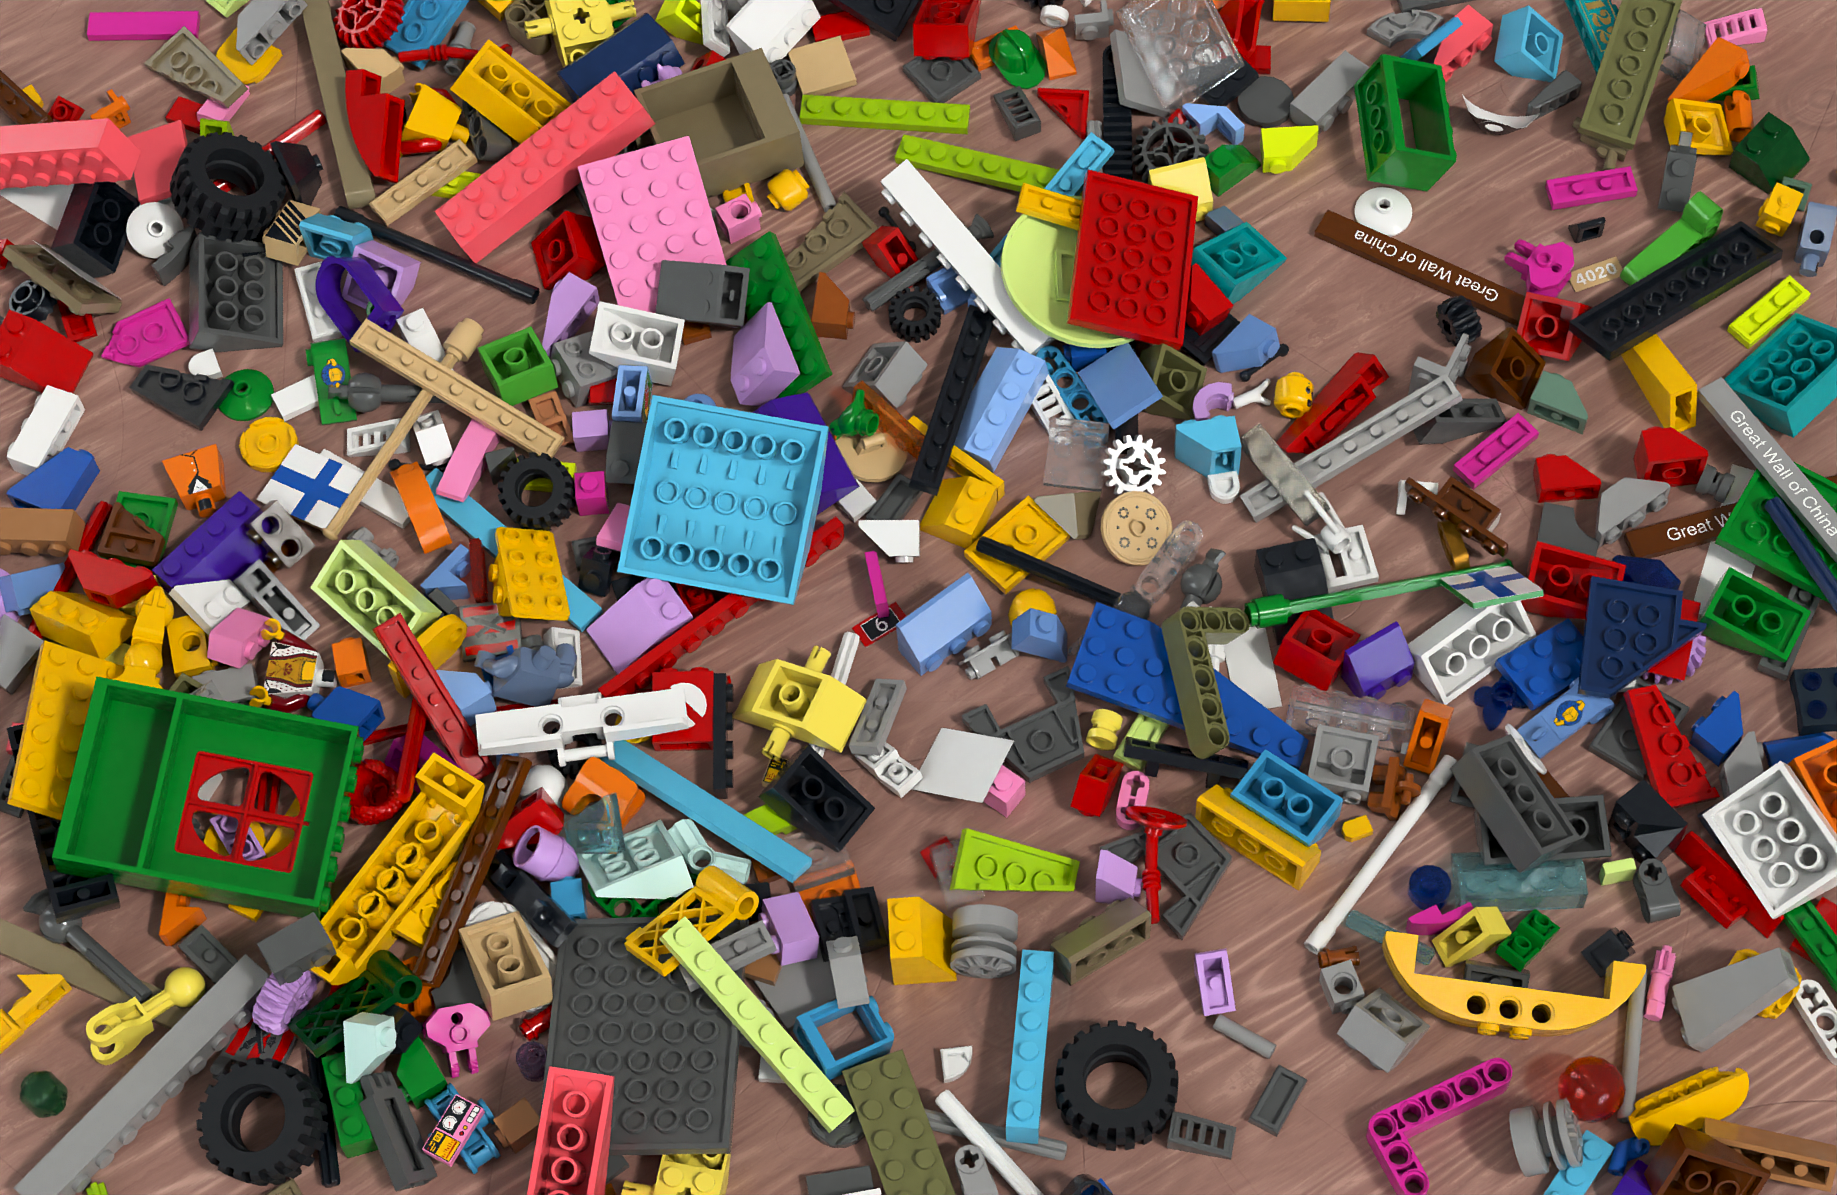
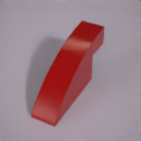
M365 69L346 71V109L350 129L358 151L375 177L392 183H398L405 100L388 93L380 94L382 77Z

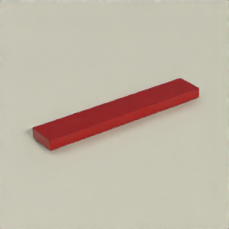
M401 613L372 629L451 759L460 766L461 770L478 780L494 772L496 769L488 755L479 756L477 737Z

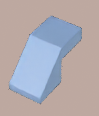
M1186 103L1182 106V112L1190 122V125L1199 128L1198 135L1204 134L1206 136L1217 128L1232 145H1238L1243 142L1245 125L1226 106Z

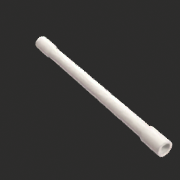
M1450 755L1443 756L1429 775L1427 782L1421 788L1420 796L1413 799L1326 917L1318 923L1306 939L1304 945L1309 951L1318 955V952L1324 949L1335 934L1337 927L1440 789L1453 776L1450 768L1458 762Z

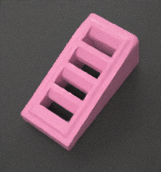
M1762 8L1740 12L1703 23L1708 48L1717 39L1715 32L1717 29H1720V38L1735 45L1764 42L1767 34V25ZM1739 27H1743L1744 31L1740 32ZM1727 28H1731L1732 34H1728Z

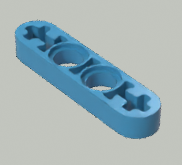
M1045 346L1041 348L1036 357L1043 360L1049 357L1055 360L1057 367L1055 372L1051 364L1046 362L1048 374L1077 425L1088 439L1093 441L1104 439L1110 431L1109 422L1089 390L1057 347ZM1068 376L1073 379L1072 385L1068 388H1061L1057 385L1058 380L1062 377ZM1079 398H1084L1089 402L1088 406L1082 410L1075 409L1072 404ZM1091 414L1095 423L1101 424L1100 430H1097L1095 427L1091 428V422L1088 418Z

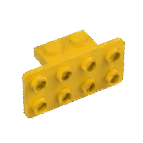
M498 527L495 532L498 554L494 564L489 566L488 578L490 582H493V603H497L499 616L511 617L512 615L516 618L568 620L570 610L553 533L546 530Z

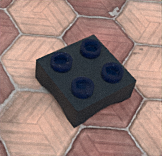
M1837 667L1793 670L1789 682L1795 701L1799 736L1837 731Z

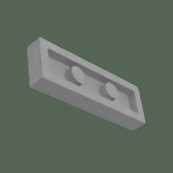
M875 679L849 743L851 754L881 755L907 690L904 680Z
M763 920L711 944L733 971L777 951ZM680 964L678 968L690 992L700 988L701 986Z

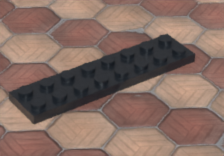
M1740 221L1569 321V331L1607 360L1611 361L1781 260L1783 250Z

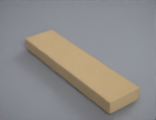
M458 139L369 203L370 208L386 226H389L478 162L477 158Z

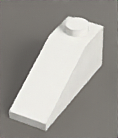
M423 308L396 319L401 336L406 343L436 361H442L446 355Z

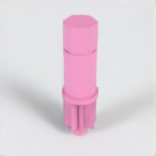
M1664 945L1661 951L1656 950L1653 968L1650 972L1651 980L1643 1017L1651 1021L1659 1022L1662 1019L1670 980L1673 978L1672 973L1676 953H1671L1672 947Z

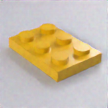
M1029 495L982 535L1042 561H1045L1070 539V535L1041 509ZM979 538L964 550V557L1005 595L1030 574L978 552L976 545Z

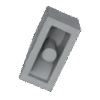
M840 937L836 940L826 941L838 1009L869 1004L858 937Z

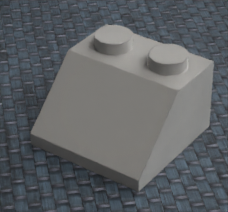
M906 341L875 343L870 347L842 388L856 396L857 389L864 390V401L879 409H897L904 404L907 399L906 395L911 388L921 380L922 373L928 364Z
M1379 987L1355 1004L1337 1034L1344 1039L1347 1046L1360 1051L1369 1058L1370 1063L1374 1067L1389 1073L1404 1060L1429 1030L1430 1025Z

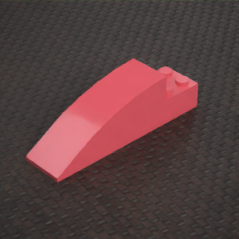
M549 1066L527 1195L605 1194L615 1076Z

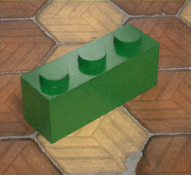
M345 1051L321 1058L340 1146L346 1157L352 1158L377 1151L378 1147L359 1104L366 1099L360 1080L352 1084L346 1083Z

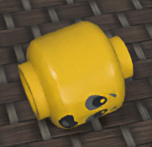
M1291 372L1277 380L1275 387L1274 406L1288 418L1303 416V413L1308 412L1312 406L1314 390L1312 382L1298 372Z

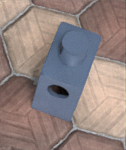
M1809 201L1800 224L1794 261L1801 263L1799 270L1801 275L1814 277L1817 275L1818 267H1823L1830 250L1837 217V207Z

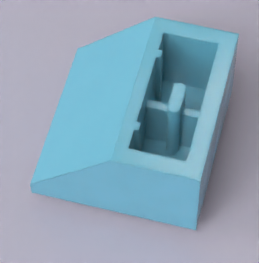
M1218 415L1208 420H1187L1181 424H1176L1174 455L1177 460L1205 477L1207 475L1237 471L1239 475L1242 446L1235 415L1228 417Z

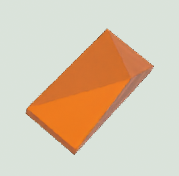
M1059 27L1036 32L1049 80L1077 75L1064 28Z

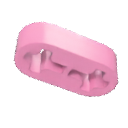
M1128 772L1123 777L1116 807V821L1121 828L1126 830H1134L1140 826V824L1132 819H1126L1124 813L1129 804L1134 806H1146L1149 779L1143 772ZM1134 781L1140 782L1137 795L1131 796L1130 785H1133Z

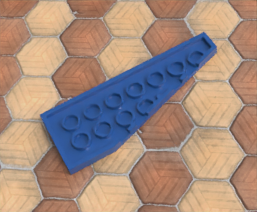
M1096 602L1066 687L1185 730L1162 629L1153 622ZM1214 669L1230 737L1227 746L1260 757L1266 749L1299 770L1309 740Z

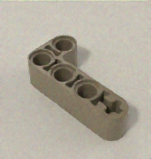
M515 0L505 10V18L511 37L534 55H543L551 49L550 34L527 39V31L524 29V21L548 17L545 0Z

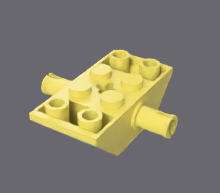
M545 0L548 17L524 21V29L527 31V39L552 34L558 57L564 68L614 34L613 21L636 17V8H633L635 5L633 0L611 5L606 0ZM576 16L583 17L585 19L584 24H581L577 19L574 20Z
M814 646L804 667L779 659L758 665L733 716L737 720L772 731L765 747L761 751L769 759L780 760L789 738H795L842 753L867 700L832 676L822 673L828 659L831 657V653L821 647L820 651H818L819 646Z
M731 1154L662 1155L657 1180L653 1186L625 1180L623 1184L625 1189H622L621 1195H725L728 1185Z

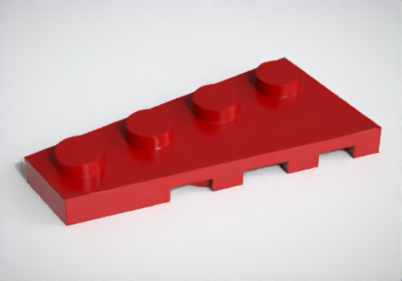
M1651 685L1627 690L1623 693L1652 788L1672 808L1719 798L1720 795L1716 788L1711 787L1705 776L1707 772L1701 762L1698 763L1689 749L1691 745L1685 734L1681 735L1674 723L1676 719L1658 687Z

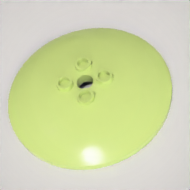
M1069 196L1082 200V196ZM1026 214L1021 215L1007 234L1001 253L1003 283L1009 298L1021 315L1046 335L1079 347L1108 348L1134 341L1135 339L1067 324L1078 230Z

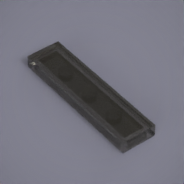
M1260 423L1240 437L1241 450L1306 527L1319 518L1320 515L1304 495V490L1310 491L1325 512L1330 510L1326 501Z

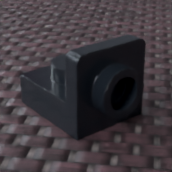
M1616 927L1607 931L1581 951L1600 978L1606 975V968L1613 961L1623 962L1636 952L1632 948L1634 945L1632 938L1623 929L1619 931Z

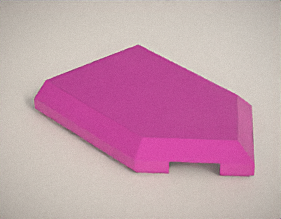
M170 298L116 322L112 331L113 336L108 346H105L101 357L140 368L188 346L189 335Z

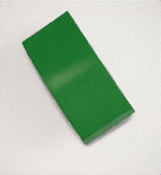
M1534 909L1519 923L1516 930L1500 943L1495 953L1521 972L1551 941L1560 927L1552 922L1549 917Z

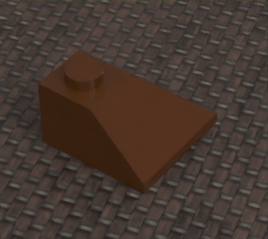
M1507 327L1475 353L1464 378L1481 395L1497 399L1499 402L1522 410L1526 408L1546 362L1513 327Z

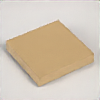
M841 36L797 47L787 53L789 61L796 68V79L802 96L803 94L823 95L857 85L856 77Z

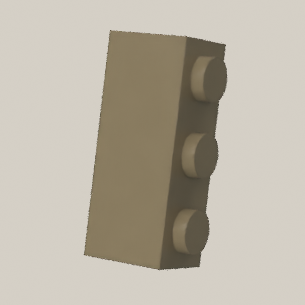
M1131 897L1124 901L1116 900L1107 906L1105 912L1099 916H1090L1084 919L1079 924V928L1071 933L1066 931L1056 936L1050 945V952H1054V962L1070 986L1148 940L1151 933L1152 915Z

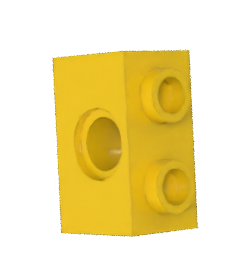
M189 615L174 618L166 627L176 678L178 679L182 672L192 678V676L200 675L204 671L215 670V666H219V662L207 658L209 636ZM199 646L195 651H189L191 647Z

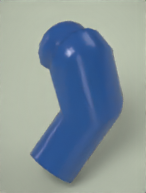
M1635 1136L1618 1142L1615 1145L1607 1171L1615 1176H1623L1627 1161L1642 1157L1649 1152V1141L1644 1138L1638 1139Z

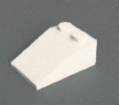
M599 301L589 354L617 368L619 365L648 366L653 383L671 386L677 367L685 320Z

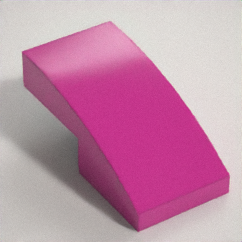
M1468 902L1442 915L1437 905H1434L1409 917L1406 931L1408 934L1414 935L1440 934L1474 909L1471 902Z

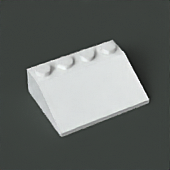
M1779 761L1702 814L1772 919L1778 918L1837 886V834L1794 771L1786 763Z

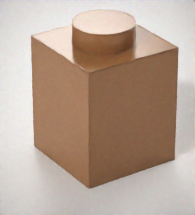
M524 1097L493 1119L497 1128L493 1134L503 1148L510 1146L516 1154L537 1139L540 1117Z

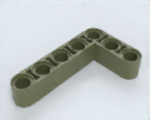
M1187 606L1165 619L1162 623V634L1191 752L1200 759L1209 758L1224 749L1230 741L1208 644H1228L1249 630L1250 620L1247 614L1239 608Z

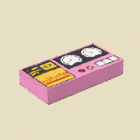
M456 1094L422 1148L423 1152L452 1167L484 1115V1109Z

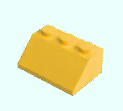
M51 590L29 609L42 636L73 650L103 660L132 635L137 620L136 617L118 609L91 602L86 595Z

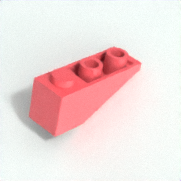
M1469 4L1454 16L1458 17L1463 25L1441 41L1433 63L1442 66L1445 83L1451 78L1457 68L1466 66L1477 51L1485 50L1492 41L1493 24Z

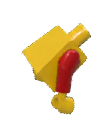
M416 83L414 85L416 93H409L411 101L415 105L402 132L400 158L407 154L442 152L446 148L449 139L454 141L460 139L466 145L470 133L468 128L457 124L462 109L446 89L431 88L425 84Z

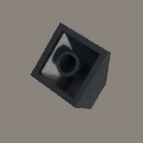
M279 141L271 142L270 145L276 162L282 168L281 174L285 176L286 186L293 200L311 206L322 184L319 171L323 170L318 155H311L306 145Z

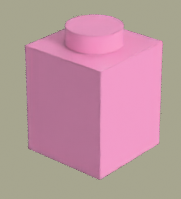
M1002 765L983 802L1007 818L1025 796V780Z

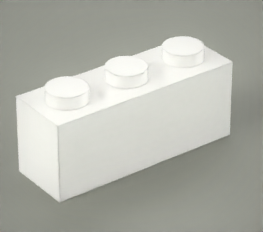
M49 385L46 386L44 392L37 397L29 418L23 421L21 432L16 441L12 442L8 448L7 459L14 471L28 476L64 449L85 411L78 395Z

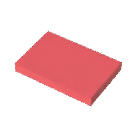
M181 120L128 137L141 151L134 169L138 201L141 205L149 202H158L170 198L172 195L170 192L172 175L184 148L188 145L185 126Z

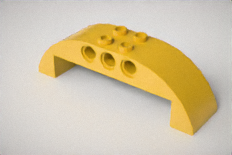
M436 753L430 756L415 776L421 792L320 921L332 941L337 954L332 956L331 960L325 965L313 967L309 971L331 985H341L357 978L367 970V963L374 953L380 950H388L400 936L392 932L390 928L436 879L456 861L469 837L481 807L485 788L484 783Z
M1386 931L1382 940L1383 953L1395 980L1404 992L1421 1008L1437 1018L1450 1023L1477 1028V1034L1496 1036L1498 1032L1509 1033V1038L1517 1040H1529V1037L1532 1036L1553 1037L1569 1035L1594 1026L1606 1019L1629 998L1646 973V965L1613 961L1606 968L1603 998L1415 974L1418 935ZM1467 1003H1477L1481 1008V1014H1472L1467 1008ZM1499 1007H1509L1514 1017L1512 1019L1504 1018L1499 1011ZM1532 1011L1542 1012L1546 1022H1536L1532 1017Z

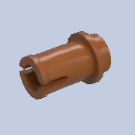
M1352 946L1336 950L1324 948L1323 952H1318L1320 970L1348 960L1352 961L1353 966H1359V952H1355L1357 947Z

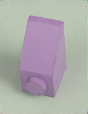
M1100 850L1096 874L1095 902L1111 904L1116 900L1124 901L1129 897L1132 899L1140 897L1142 879L1137 878L1138 867L1107 850Z

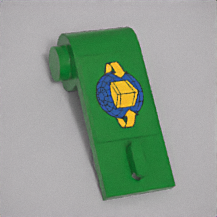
M345 338L310 343L311 349H305L308 366H314L322 425L357 421L356 410L349 406L348 399H339L338 396L328 399V384H333L335 387L348 385L351 378Z

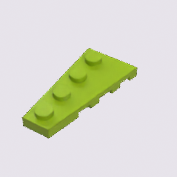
M965 828L962 829L949 890L1073 892L1080 861Z

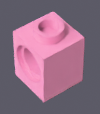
M746 194L715 208L717 223L730 244L761 230L759 220L762 217L761 210L755 201L751 203Z

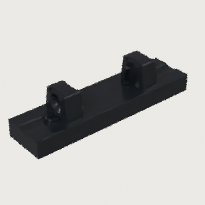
M1126 736L1123 756L1147 761L1145 767L1146 776L1157 777L1161 763L1206 772V788H1212L1216 784L1219 785L1221 776L1242 780L1248 772V760L1214 754L1206 759H1200L1188 748Z
M501 849L496 854L485 877L551 945L558 948L578 925L577 922L527 872L516 867L513 863V858L507 852Z

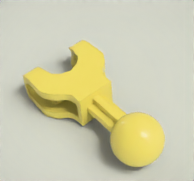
M190 967L175 969L168 975L164 990L143 1004H140L137 998L133 997L127 1002L111 1005L93 1016L86 1025V1033L91 1041V1053L94 1060L102 1065L115 1063L131 1053L145 1036L154 1031L152 1023L154 1018L174 1005L183 1008L194 1006L205 993L206 986L203 976L197 970ZM107 1025L99 1034L95 1033L98 1026ZM113 1043L115 1044L114 1050L111 1053L103 1054L99 1052L100 1047L104 1048Z

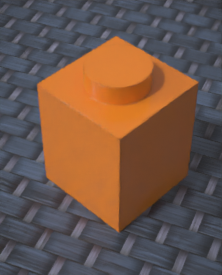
M361 637L344 638L340 642L332 644L336 673L342 687L347 688L372 682L367 650Z

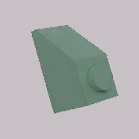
M1543 371L1531 396L1527 413L1583 435L1588 414L1572 381L1565 379L1560 374Z

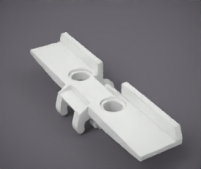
M684 687L602 698L601 692L558 698V704L475 715L479 756L557 749L560 767L566 766V762L585 760L590 757H608L609 760H615L614 741L636 739L689 729ZM611 713H617L622 717V720L616 726H608L605 722L606 716ZM550 721L558 722L560 724L559 731L555 734L545 733L543 727L546 723ZM596 733L598 739H606L607 743L565 750V744H571L573 736L580 734Z

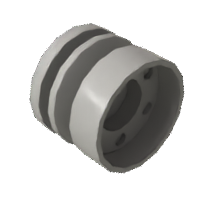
M976 904L958 908L953 912L952 937L956 940L951 944L950 966L952 970L964 976L986 979L1005 977L1016 971L1015 957L1017 956V946L1013 943L1018 938V915L1013 910L996 905Z
M1567 1098L1556 1101V1110L1550 1101L1543 1104V1118H1540L1533 1105L1510 1111L1509 1122L1512 1142L1519 1166L1526 1177L1548 1173L1550 1157L1553 1158L1559 1170L1567 1168V1159L1573 1168L1583 1165L1582 1133L1578 1119L1574 1115Z

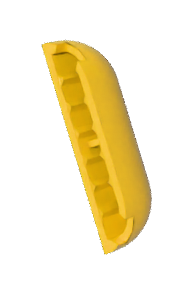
M1713 1067L1647 1095L1634 1104L1636 1109L1632 1112L1631 1116H1628L1631 1129L1638 1139H1647L1650 1145L1658 1146L1662 1145L1675 1124L1698 1130L1703 1127L1705 1117L1721 1120L1734 1113L1743 1104L1749 1090L1748 1074L1745 1070L1737 1067L1735 1072H1719L1718 1067Z

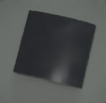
M874 886L844 890L841 896L810 901L809 909L814 927L819 935V947L823 962L829 961L826 941L836 940L840 937L857 936L861 954L888 946L889 942Z

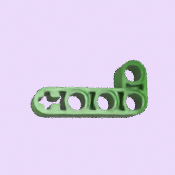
M1697 192L1685 205L1682 217L1632 259L1622 270L1620 278L1631 286L1711 239L1719 228L1723 209L1703 192Z

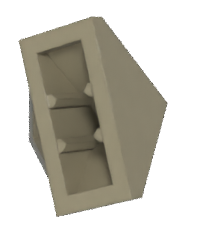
M1102 491L1037 496L1034 502L1074 540L1088 539L1093 531Z

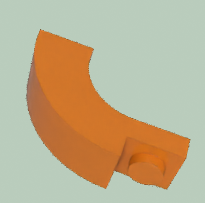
M418 462L405 464L391 471V477L424 554L451 544L452 540L438 505Z

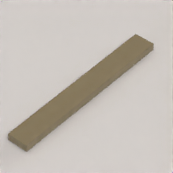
M0 918V955L43 974H61L70 986L113 1005L124 1003L131 999L81 953L60 944L52 943L40 935ZM140 980L152 991L148 1000L163 991V989ZM174 1005L154 1018L152 1022L171 1029L193 1006L183 1008Z

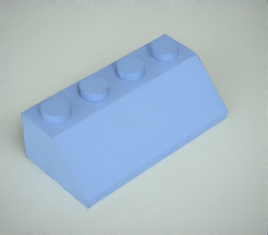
M996 347L971 392L954 445L994 473L1049 373L1046 361L1018 348Z

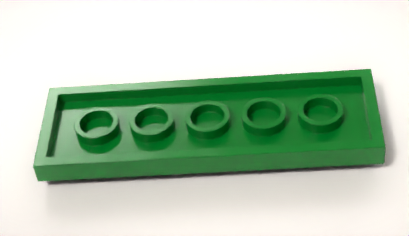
M769 231L726 261V265L750 268L745 306L748 321L767 302L772 303L800 371V375L778 395L781 398L807 392L831 376L832 371L777 236Z

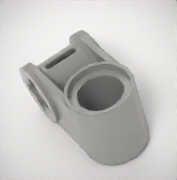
M964 1145L959 1148L955 1155V1167L961 1184L962 1194L999 1195L982 1151L973 1145ZM966 1158H970L972 1162H975L974 1168L969 1169V1166L965 1164Z

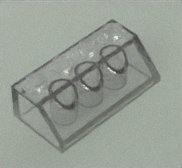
M1308 684L1301 686L1293 685L1286 723L1297 732L1316 736L1318 724L1379 736L1377 749L1406 754L1415 709L1399 702L1389 704L1379 702L1377 699L1368 696L1361 698L1348 696L1347 693L1338 690L1331 692L1318 690L1315 686Z

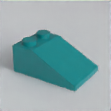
M1246 221L1195 247L1192 253L1191 267L1197 263L1230 302L1234 304L1284 264L1287 257Z

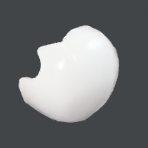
M535 765L532 767L520 792L522 799L543 787L559 808L562 807L563 798L569 790L568 783L562 773L551 765Z

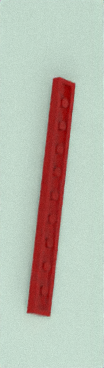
M836 516L813 532L805 564L806 567L815 564L820 555L827 550L837 548L843 541L844 524ZM729 593L598 688V693L601 692L602 698L629 695L638 688L646 687L652 681V672H660L661 669L672 668L680 657L697 650L702 641L710 635L715 636L719 634L728 622L734 618L742 617L750 606L758 600L764 601V599Z

